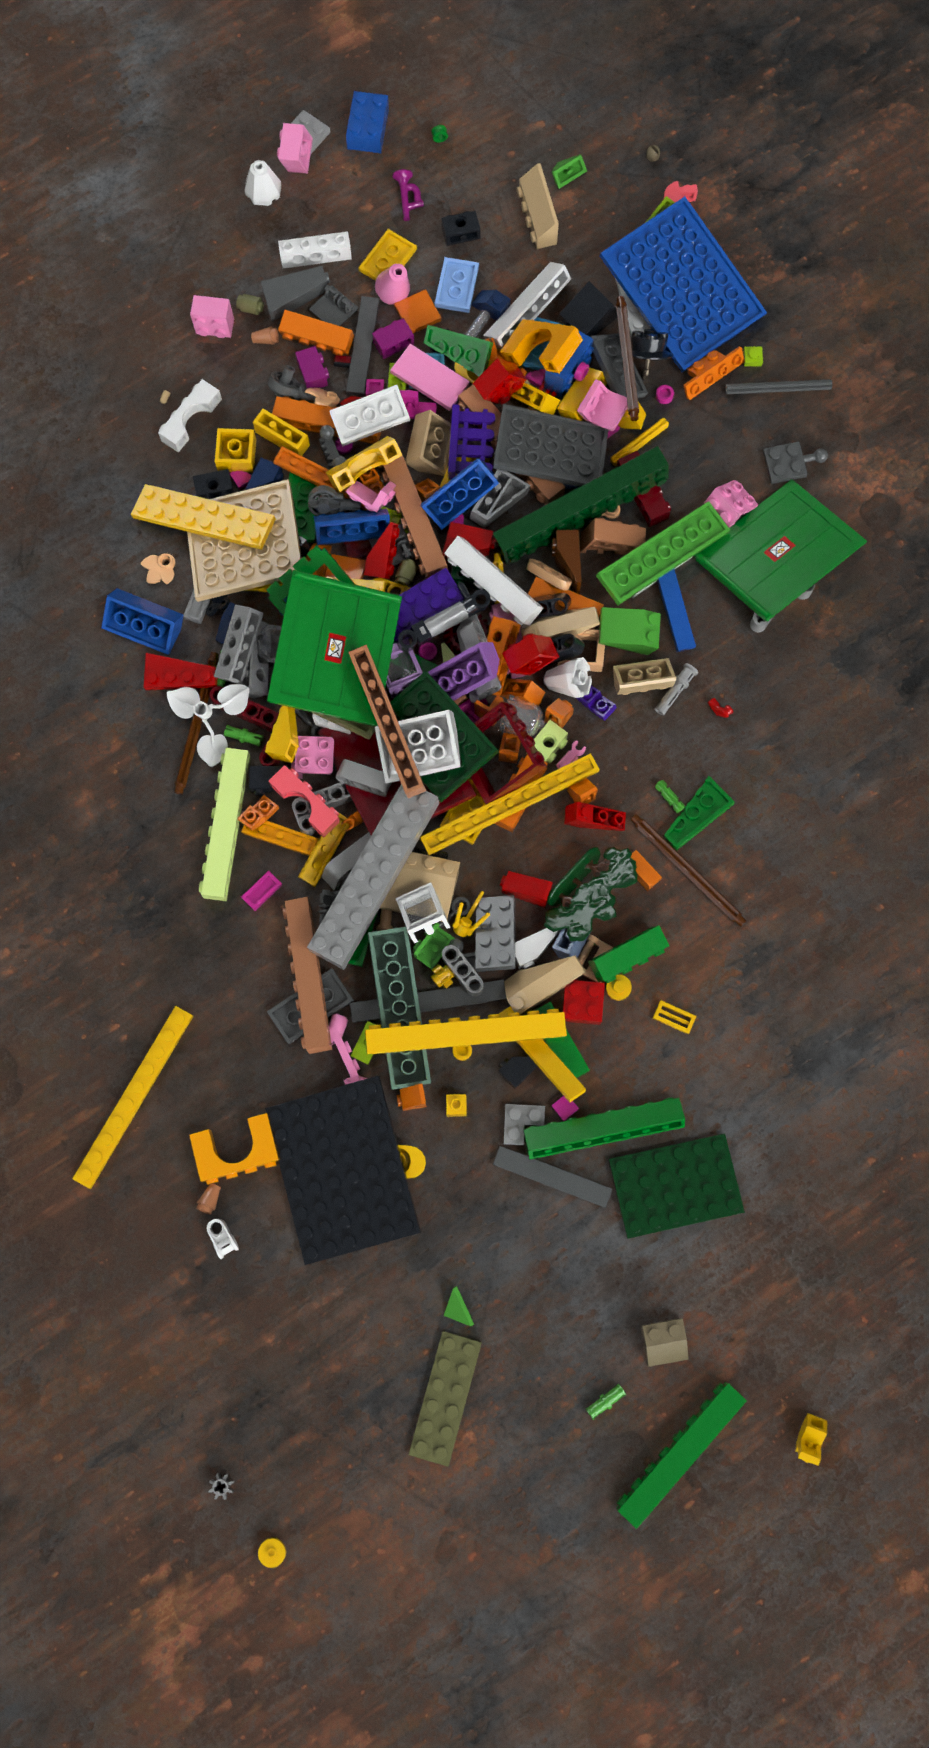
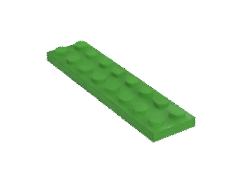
M708 501L597 573L596 577L615 603L620 605L729 533L730 529Z

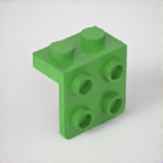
M438 922L435 925L432 924L434 933L428 935L425 931V939L423 941L419 939L413 948L415 952L413 957L431 970L441 959L443 949L449 945L451 940L455 939L441 929Z

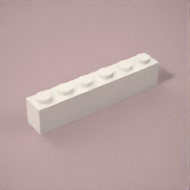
M550 262L483 335L484 338H490V342L491 338H493L497 350L501 351L522 319L535 320L571 280L565 265Z
M457 536L444 554L449 557L448 561L456 567L458 565L462 569L460 572L464 576L473 578L475 580L474 584L479 589L483 590L484 588L489 593L490 599L495 602L496 600L501 603L500 607L507 613L511 612L515 616L513 619L520 625L524 623L530 626L543 610V607L465 538Z

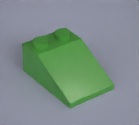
M602 607L598 644L649 655L659 649L661 614L644 609Z

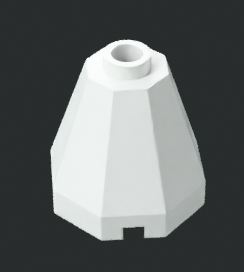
M256 160L251 164L246 178L245 195L251 199L254 205L269 206L274 199L280 198L281 181L265 161Z
M584 657L572 659L546 671L543 679L544 684L551 691L574 698L584 697V695L589 694L592 683L591 676L587 674V671H590V666Z

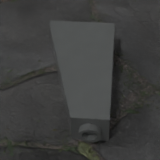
M319 266L261 281L271 321L273 322L281 318L284 310L293 311L325 293L324 288L327 286V283H330L328 272L324 273L323 267Z

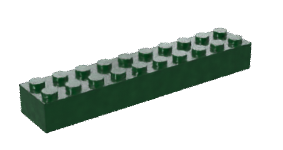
M657 446L494 532L493 536L496 547L506 565L515 563L520 557L534 553L537 548L551 544L552 537H556V530L580 529L586 522L593 521L594 518H600L607 511H614L620 504L631 502L634 497L639 494L644 495L656 485H663L668 480L669 464Z

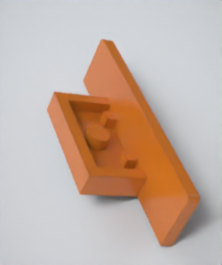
M737 347L726 356L713 350L687 368L688 375L693 377V379L683 385L687 399L691 400L743 364L742 347Z

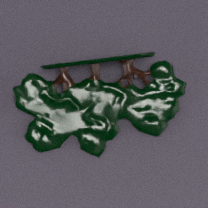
M598 847L589 849L550 892L548 905L557 906L560 903L561 905L558 908L549 909L545 912L546 922L544 926L552 932L567 928L569 940L580 942L584 941L593 930V918L606 921L616 917V909L613 908L615 896L611 894V890L613 888H626L637 882L636 861L631 858L632 852L629 851V848L618 850L615 847H610L606 849L603 855L604 861L598 863L601 855L600 849ZM609 866L607 871H600L597 868ZM593 870V878L590 882L582 883L581 881ZM577 887L575 895L568 896ZM566 902L570 904V907L565 906Z

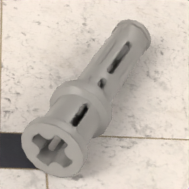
M688 663L683 665L684 668L681 673L676 675L674 686L666 692L662 700L654 708L657 713L664 716L681 691L689 687L691 679L698 675V670Z

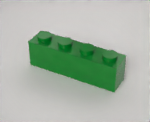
M652 926L589 960L588 963L597 981L607 984L614 981L617 974L622 973L623 975L632 971V966L636 964L640 966L647 963L650 956L654 955L657 957L665 953L664 949L670 945L660 926Z
M549 1002L534 1011H539V1014H546L547 1010L554 1009V1007ZM567 1030V1036L542 1039L577 1079L590 1071Z

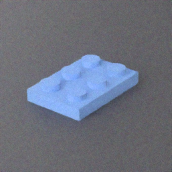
M444 258L435 299L436 308L470 313L479 270L478 262Z

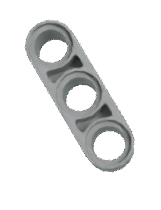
M346 759L342 761L335 776L338 781L384 797L387 795L392 784L385 783L382 771Z
M446 946L442 951L444 963L449 967L468 994L471 996L480 995L483 991V981L456 946ZM449 951L456 953V957L452 960L447 959L445 956ZM464 966L468 969V973L460 975L457 972L458 968ZM471 982H478L480 988L474 991L470 989L469 985Z

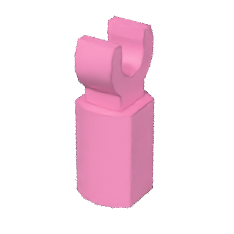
M575 741L572 744L571 751L568 750L557 763V768L560 769L578 759L577 756L585 753L586 747L584 746L581 750H577L575 747L578 745V741Z

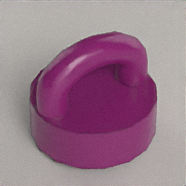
M340 438L336 439L335 446L339 454L347 455L352 451L353 443L342 446Z

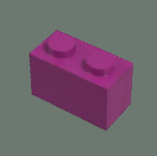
M404 318L395 320L390 325L379 328L372 333L373 343L383 359L406 349L410 344L414 345V334Z
M316 346L295 352L306 389L328 386L327 378H330L327 367L323 368L322 363H324L322 353H318Z

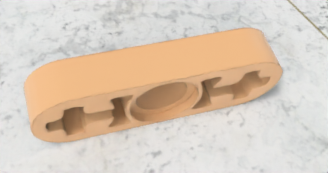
M529 559L526 567L528 571L561 590H569L572 582L570 578L539 560Z

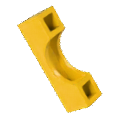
M386 436L347 459L344 463L328 470L326 474L333 488L341 492L356 483L358 477L374 467L389 464L401 457L402 453L395 439Z

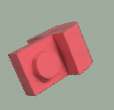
M678 181L673 182L666 188L664 198L667 196L672 201L677 202L685 196L689 202L696 201L697 184L679 187Z

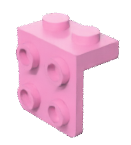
M595 379L585 398L580 403L577 412L585 421L606 430L614 431L628 408L627 397L609 391L601 381Z
M736 480L715 488L704 502V504L708 501L711 503L729 528L735 524L741 515L754 510L758 506L755 499Z
M356 481L347 489L346 493L352 500L364 504L365 508L369 511L377 513L393 499L396 493L393 490L396 485L390 481L377 494Z
M298 736L299 747L295 755V761L291 763V767L299 774L298 778L303 779V774H332L334 739L332 737Z

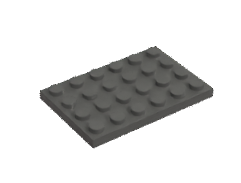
M503 404L493 468L581 487L603 475L608 430L588 422Z

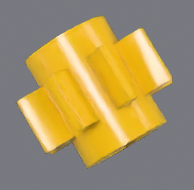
M437 965L432 969L434 974L430 977L438 988L441 986L448 988L453 984L451 979L455 976L447 965L444 967Z

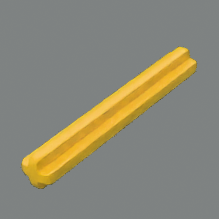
M661 418L610 458L612 465L617 466L619 458L637 451L665 430L669 425L668 421L665 418Z

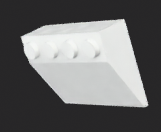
M445 710L398 721L420 776L461 767L457 728L452 711ZM376 726L375 732L385 783L400 781L380 729Z

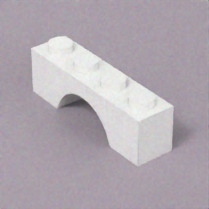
M203 379L199 384H196L189 396L182 400L180 407L172 412L166 424L160 427L158 433L161 441L179 453L189 440L185 429L186 422L195 413L212 412L222 400L220 391Z

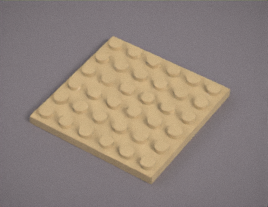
M289 479L210 499L273 514L276 520L262 550L187 532L194 594L197 602L272 584L275 581L280 582L279 577L289 569L295 570L293 565L302 558Z

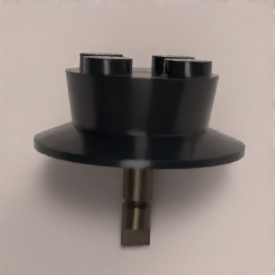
M644 329V333L643 331H632L633 357L644 359L642 380H647L648 375H650L651 360L673 358L674 354L665 350L669 333L658 332L657 334L653 329Z

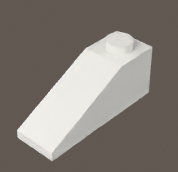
M546 928L515 942V961L518 968L524 967V969L533 967L535 965L534 962L540 958L561 930L552 932Z

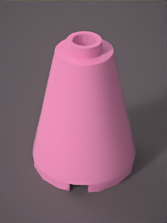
M394 264L378 275L375 282V291L382 302L394 305V303L408 297L410 283L407 270L403 265Z

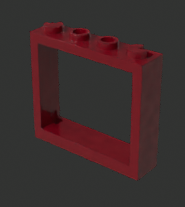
M505 702L499 703L474 724L483 733L506 715L533 765L497 792L494 791L483 769L480 768L471 776V779L485 804L515 791L547 767L544 763V756L535 747L534 739L525 730V723L517 716V709L514 705Z

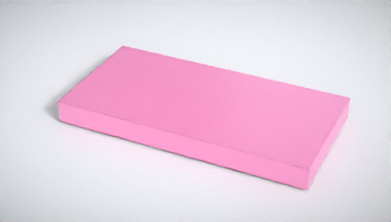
M412 344L407 347L390 370L391 374L449 411L452 409V404L458 401V395L465 391L470 381Z

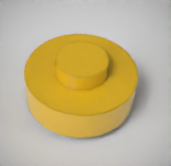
M616 975L614 981L606 984L607 995L613 1000H624L631 993V982L624 975Z
M275 1537L263 1541L258 1550L260 1562L269 1568L279 1566L286 1556L285 1544Z

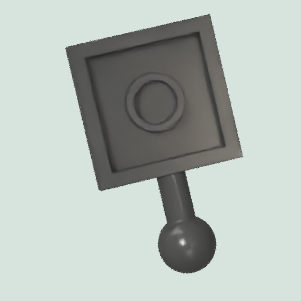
M799 441L763 449L771 484L807 477L805 462L816 461L823 463L828 458V452L823 448L817 449L812 454L803 455Z

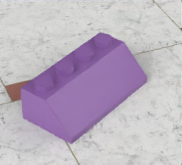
M480 642L428 671V673L454 701L495 679L500 659L493 642Z

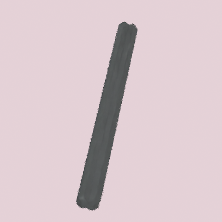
M832 380L727 384L725 392L726 394L831 390Z

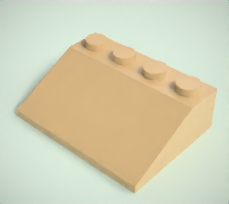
M411 852L380 908L401 913L395 898L431 882L448 919L459 875L460 862ZM431 898L407 909L406 912L408 915L425 918L436 913L437 910Z

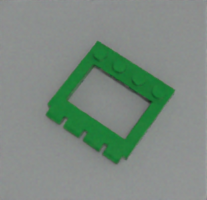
M318 545L307 553L311 559L310 561L303 556L293 565L297 571L313 574L325 564L339 581L355 584L325 548L321 550ZM292 569L287 570L279 577V580L283 583L282 586L275 581L266 589L270 594L269 600L283 616L286 602L283 599L288 596Z

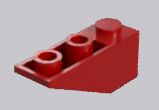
M390 522L367 555L364 575L390 579V576L393 575V557L397 553L395 543L400 533L397 523Z
M578 801L565 807V825L588 829L625 831L626 812Z

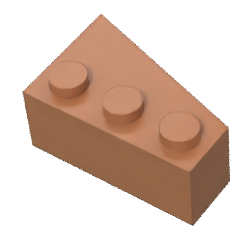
M594 518L581 532L580 553H586V550H598L597 554H603L604 550L615 551L617 555H626L645 543L646 528L639 527L636 524L628 525L620 521L612 522L604 518Z

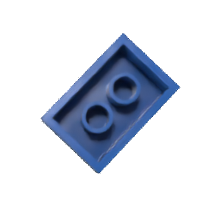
M354 91L346 132L347 149L374 153L382 152L389 112L388 95Z
M579 331V334L583 340L560 373L545 372L544 388L550 392H556V395L560 398L573 385L572 383L575 381L574 374L579 364L585 362L589 365L592 361L593 339Z

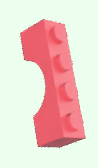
M284 765L269 780L270 786L283 799L298 796L307 800L312 809L309 823L324 838L340 823L339 813L332 806L330 808L324 804L326 802L320 794L315 795L311 791L313 788L305 780L302 782L298 778L299 774L292 767L288 769Z

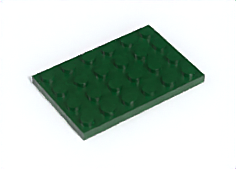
M427 671L423 672L391 701L398 721L450 710L454 713L461 767L421 776L423 783L438 797L441 803L499 752Z
M725 1134L608 1159L627 1239L745 1213Z

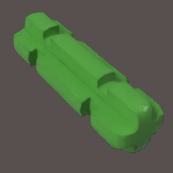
M664 780L659 781L655 785L658 792L662 793L663 798L670 806H673L676 813L683 811L685 805L678 801L679 798L670 787L667 788Z

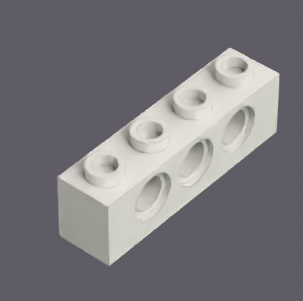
M348 232L278 241L283 269L352 259Z

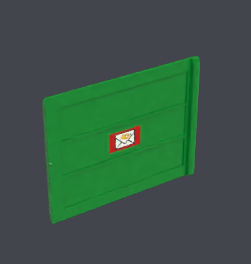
M791 479L754 510L731 526L729 533L694 555V558L764 621H769L867 543V540Z
M293 570L267 701L366 725L378 726L349 652L367 645L384 688L386 687L402 596Z

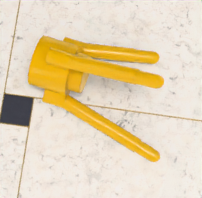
M484 891L479 893L467 916L461 919L463 903L460 902L455 921L452 925L457 935L461 937L471 936L473 931L490 916V913H486L473 926L471 925L472 921L470 918L480 902Z

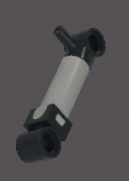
M464 583L458 584L457 587L464 599L425 621L421 620L412 625L410 630H403L397 639L398 648L403 652H409L414 649L416 642L418 646H421L436 635L476 613L484 611L490 603L489 593L479 589L470 595ZM481 597L485 603L482 605L478 604L475 598ZM409 637L412 643L406 645L402 642V638Z

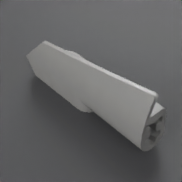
M477 614L460 623L457 635L461 653L480 642H488ZM498 676L469 692L470 701L475 703L476 700L480 701L499 691L502 686Z

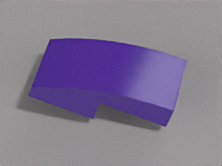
M592 685L588 695L576 698L603 721L617 708L616 704L602 696L601 692Z

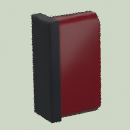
M335 355L334 366L350 368L352 357Z

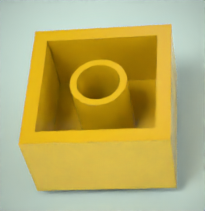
M217 428L215 452L217 470L229 469V472L244 471L253 473L256 452L254 430Z

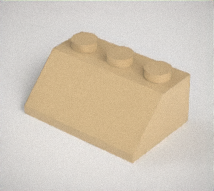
M431 410L416 414L405 461L406 464L418 472L444 476L449 461L451 423Z
M669 658L613 666L614 686L617 695L673 687L676 682V676Z

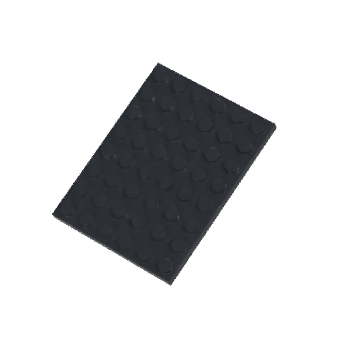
M380 1076L265 1108L276 1145L278 1161L305 1265L421 1233Z

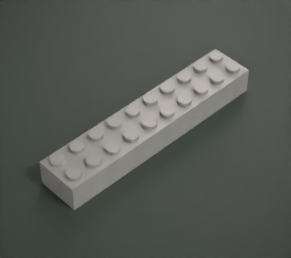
M401 784L307 946L310 952L343 970L346 968L437 809L439 799L436 795L425 791L408 798Z

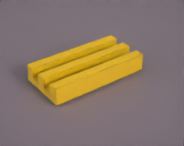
M660 1000L652 1019L689 1034L696 1015ZM662 1006L690 1018V1022L662 1010ZM660 1013L684 1025H687L688 1027L685 1028L658 1015Z

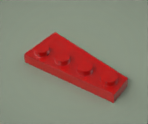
M146 653L143 688L145 690L180 689L183 687L214 688L217 687L218 678L214 677L216 667Z

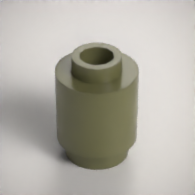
M244 293L243 295L239 294L236 307L241 312L259 315L263 311L264 302H262L261 297Z
M406 559L400 562L395 575V583L408 587L412 584L418 569L413 560Z

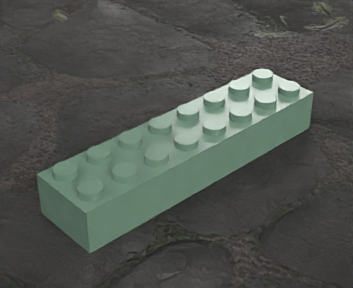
M407 927L368 932L381 1027L389 1028V1024L401 1023V1026H409V1022L421 1021L422 1025ZM426 1049L386 1053L391 1090L417 1084H431Z

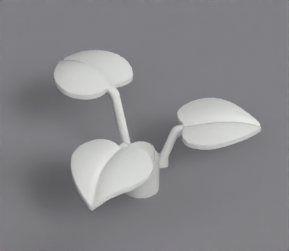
M233 684L222 688L217 695V699L221 703L220 705H207L200 701L198 692L190 687L168 691V702L174 713L184 719L191 718L195 714L202 719L211 736L205 735L201 737L197 743V752L201 759L210 767L220 763L222 753L225 754V748H228V743L225 736L221 734L214 736V732L207 719L211 717L213 708L224 707V711L229 715L242 713L248 704L249 687Z

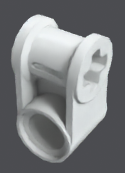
M213 1219L208 1223L207 1233L220 1259L233 1250H239V1246L224 1220ZM215 1222L220 1223L222 1226L219 1234L214 1233L212 1230Z

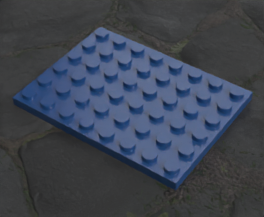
M685 196L600 253V258L649 327L655 330L657 334L658 332L669 333L665 349L674 354L672 359L681 372L687 370V368L705 357L709 352L716 350L767 313Z

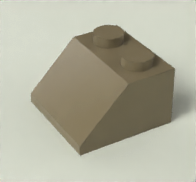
M682 1318L640 1325L648 1367L689 1360L687 1338Z

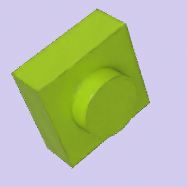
M744 347V366H762V347Z

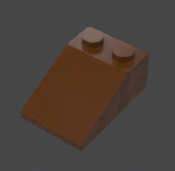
M556 530V537H552L551 554L555 556V563L561 573L572 580L571 590L580 594L582 581L579 530Z

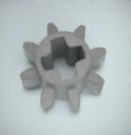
M217 1473V1480L211 1479L209 1481L213 1485L209 1492H214L215 1500L219 1496L226 1500V1492H234L230 1487L235 1481L228 1479L229 1473L224 1477ZM220 1482L221 1484H226V1487L223 1490L222 1488H217V1485L220 1484Z

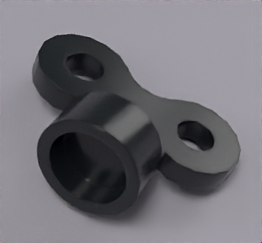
M228 595L212 598L213 603L206 609V615L211 617L218 610H225L230 603Z

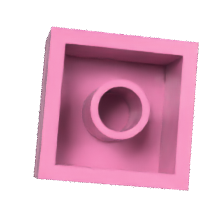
M283 123V129L280 130L281 143L277 149V157L288 172L308 174L313 138L304 125Z
M194 295L190 315L196 334L231 338L234 316L230 300Z

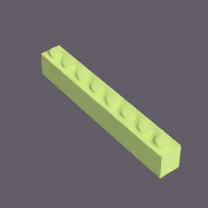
M225 748V754L222 753L221 765L223 766L222 772L219 771L218 773L219 790L216 789L214 796L215 801H217L216 808H213L211 818L214 820L213 825L209 827L208 831L210 843L206 845L205 849L207 861L202 866L204 879L199 884V892L204 899L227 901L240 823L237 818L241 815L250 762L248 750Z

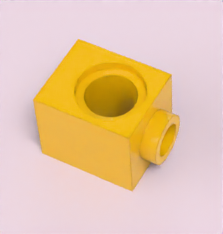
M466 1094L446 1095L447 1117L467 1116Z

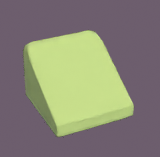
M443 642L441 648L444 663L455 657V655Z

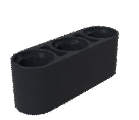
M566 593L533 598L539 604L543 603L547 606V610L543 609L536 618L563 614L571 605V598ZM558 600L563 601L565 607H561L558 604Z
M572 634L553 638L552 641L559 658L548 665L580 655L585 647L584 642Z

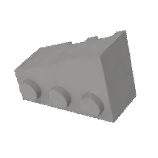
M497 469L494 475L499 484L477 501L471 511L470 520L486 528L526 496L531 485L507 471Z

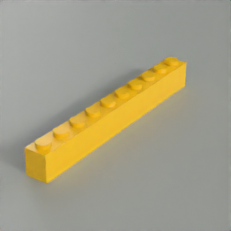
M549 1009L546 1014H539V1011H528L527 1015L520 1016L519 1012L508 1013V1017L500 1018V1014L488 1015V1019H480V1016L468 1017V1021H461L460 1018L448 1019L449 1022L441 1023V1020L437 1019L429 1020V1024L421 1025V1021L409 1022V1026H401V1023L389 1024V1028H381V1025H371L368 1030H365L367 1055L567 1036L564 1012H559V1009Z

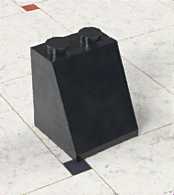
M590 281L560 312V315L563 317L562 322L565 325L574 326L589 337L596 336L617 319L616 307Z

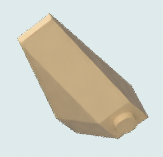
M595 607L566 610L565 613L560 615L535 618L530 626L523 624L521 634L522 637L532 633L551 637V639L565 634L575 636L600 625Z
M576 955L520 970L504 981L507 1001L514 1012H519L520 1015L526 1014L586 971Z

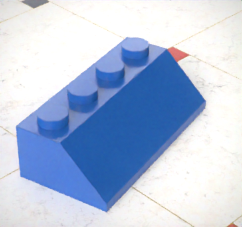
M477 458L420 506L443 529L496 487L499 482L484 461Z
M387 508L380 509L377 513L369 510H357L349 513L339 512L337 514L314 516L317 545L377 539L381 537L390 524Z
M117 588L107 595L101 628L169 655L181 631L184 615Z

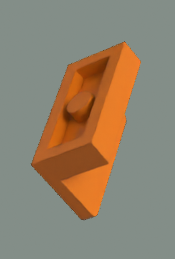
M497 695L489 707L476 700L474 703V713L481 718L499 703L504 702V699Z
M635 850L631 858L636 861L637 881L648 892L662 877Z

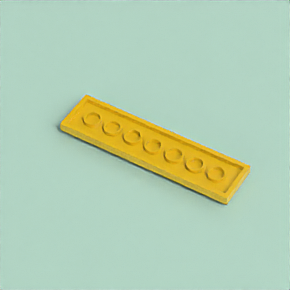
M147 484L144 485L131 513L134 519L260 550L263 549L276 520L273 514Z

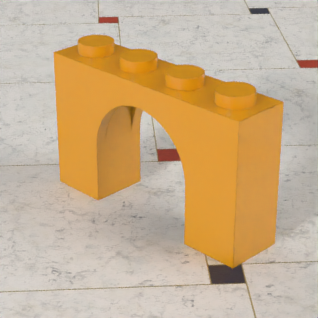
M522 319L500 353L506 361L516 363L517 366L521 367L527 356L536 346L550 341L538 359L546 371L560 373L583 339L579 334V330L574 326Z
M267 1113L247 1118L253 1146L247 1158L238 1163H226L219 1157L211 1130L208 1129L189 1135L201 1182H206L207 1185L219 1182L218 1178L226 1176V1179L238 1177L237 1173L245 1171L246 1174L256 1172L257 1167L260 1166L270 1168L277 1165L276 1162H278L279 1157Z

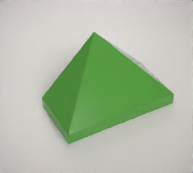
M579 154L557 162L551 173L557 188L560 189L587 172L582 156Z
M456 1286L452 1290L444 1316L472 1326L474 1322Z

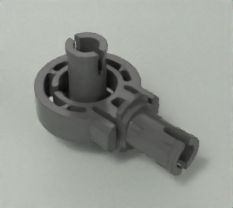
M285 365L283 372L274 371L271 373L268 387L276 396H286L291 399L294 398V400H299L300 398L309 403L315 402L316 397L305 393L304 384L299 383L293 377L294 367Z
M326 485L313 488L308 495V507L316 516L321 514H337L343 510L357 511L361 507V502L344 498L343 493L336 492L335 489Z

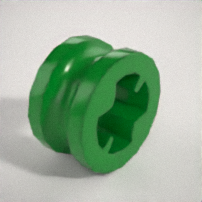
M437 125L432 128L431 133L434 142H444L448 138L447 129L444 125Z

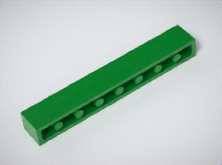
M666 1098L660 1102H647L640 1106H627L621 1110H608L602 1114H589L582 1118H569L563 1122H550L539 1127L531 1126L528 1129H524V1138L530 1160L685 1128V1116L679 1098Z
M719 1383L713 1390L715 1394L710 1400L707 1398L702 1402L699 1407L701 1409L696 1416L694 1414L690 1416L686 1421V1428L683 1431L679 1430L673 1436L672 1440L674 1442L669 1447L665 1446L659 1452L660 1458L655 1463L652 1461L644 1470L646 1474L642 1479L638 1477L632 1483V1490L629 1494H623L617 1501V1511L636 1529L747 1402L729 1383Z

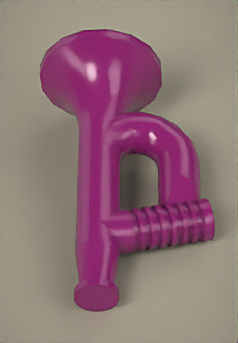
M401 169L395 171L392 177L400 185L403 220L409 221V211L423 207L424 203L421 199L419 187L413 183H408L413 177V172ZM408 191H413L414 202L412 203L408 202Z

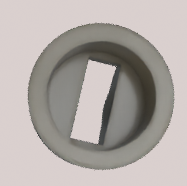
M651 145L647 149L646 158L649 161H657L660 157V149L656 145Z

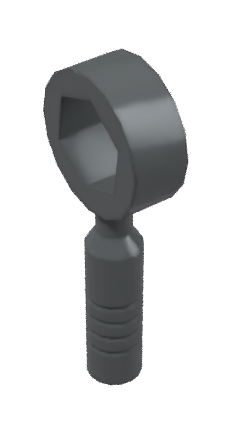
M295 708V713L307 725L312 727L311 736H315L316 730L324 728L315 725L304 710Z
M457 897L453 900L451 905L452 912L448 915V922L457 914L455 904L460 901L467 904V909L461 913L460 917L468 914L470 911L468 899ZM441 921L438 922L440 924L439 927L442 928L444 926V923Z

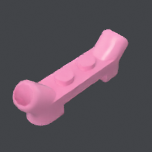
M333 1014L329 1022L332 1045L336 1044L350 1074L349 1078L343 1080L345 1085L368 1079L358 1074L357 1071L360 1070L356 1059L352 1060L349 1055L352 1052L348 1041L343 1042L342 1037L348 1023L347 1017Z

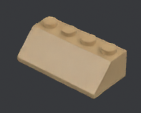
M538 163L519 179L517 194L519 198H522L521 207L523 213L526 212L527 227L531 228L532 243L535 242L537 249L557 245L559 223L541 164Z

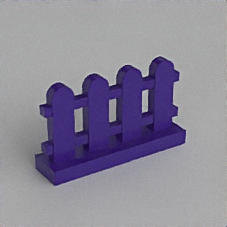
M452 404L448 465L449 480L453 479L456 474H459L472 463L466 462V457L480 458L492 471V465L486 463L485 458L493 456V448L486 446V442L494 439V431L487 429V425L495 423V415L488 412V409H483V412H470L469 408H465V411H460V405ZM459 424H464V428H459ZM468 424L482 425V429L468 428ZM458 440H463V444H458ZM467 441H481V445H467ZM457 457H462V460L457 461Z

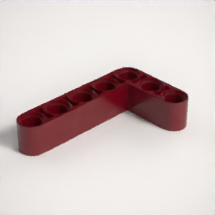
M217 686L210 691V698L214 705L221 704L215 698L223 687ZM248 699L245 710L234 716L272 734V729L279 713ZM251 710L257 711L255 715H248ZM267 718H274L271 723H265ZM265 744L259 756L261 765L278 766L280 760L273 759L270 764L264 763L270 757L265 752Z

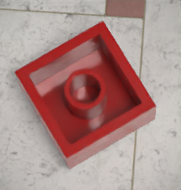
M497 358L475 380L473 385L484 400L503 405L510 400V396L515 391L522 388L523 383L527 379L516 363Z
M532 633L523 636V640L509 645L508 649L502 653L510 673L529 676L559 658L551 637Z
M574 980L565 986L562 1012L565 1014V1022L601 1025L605 983Z

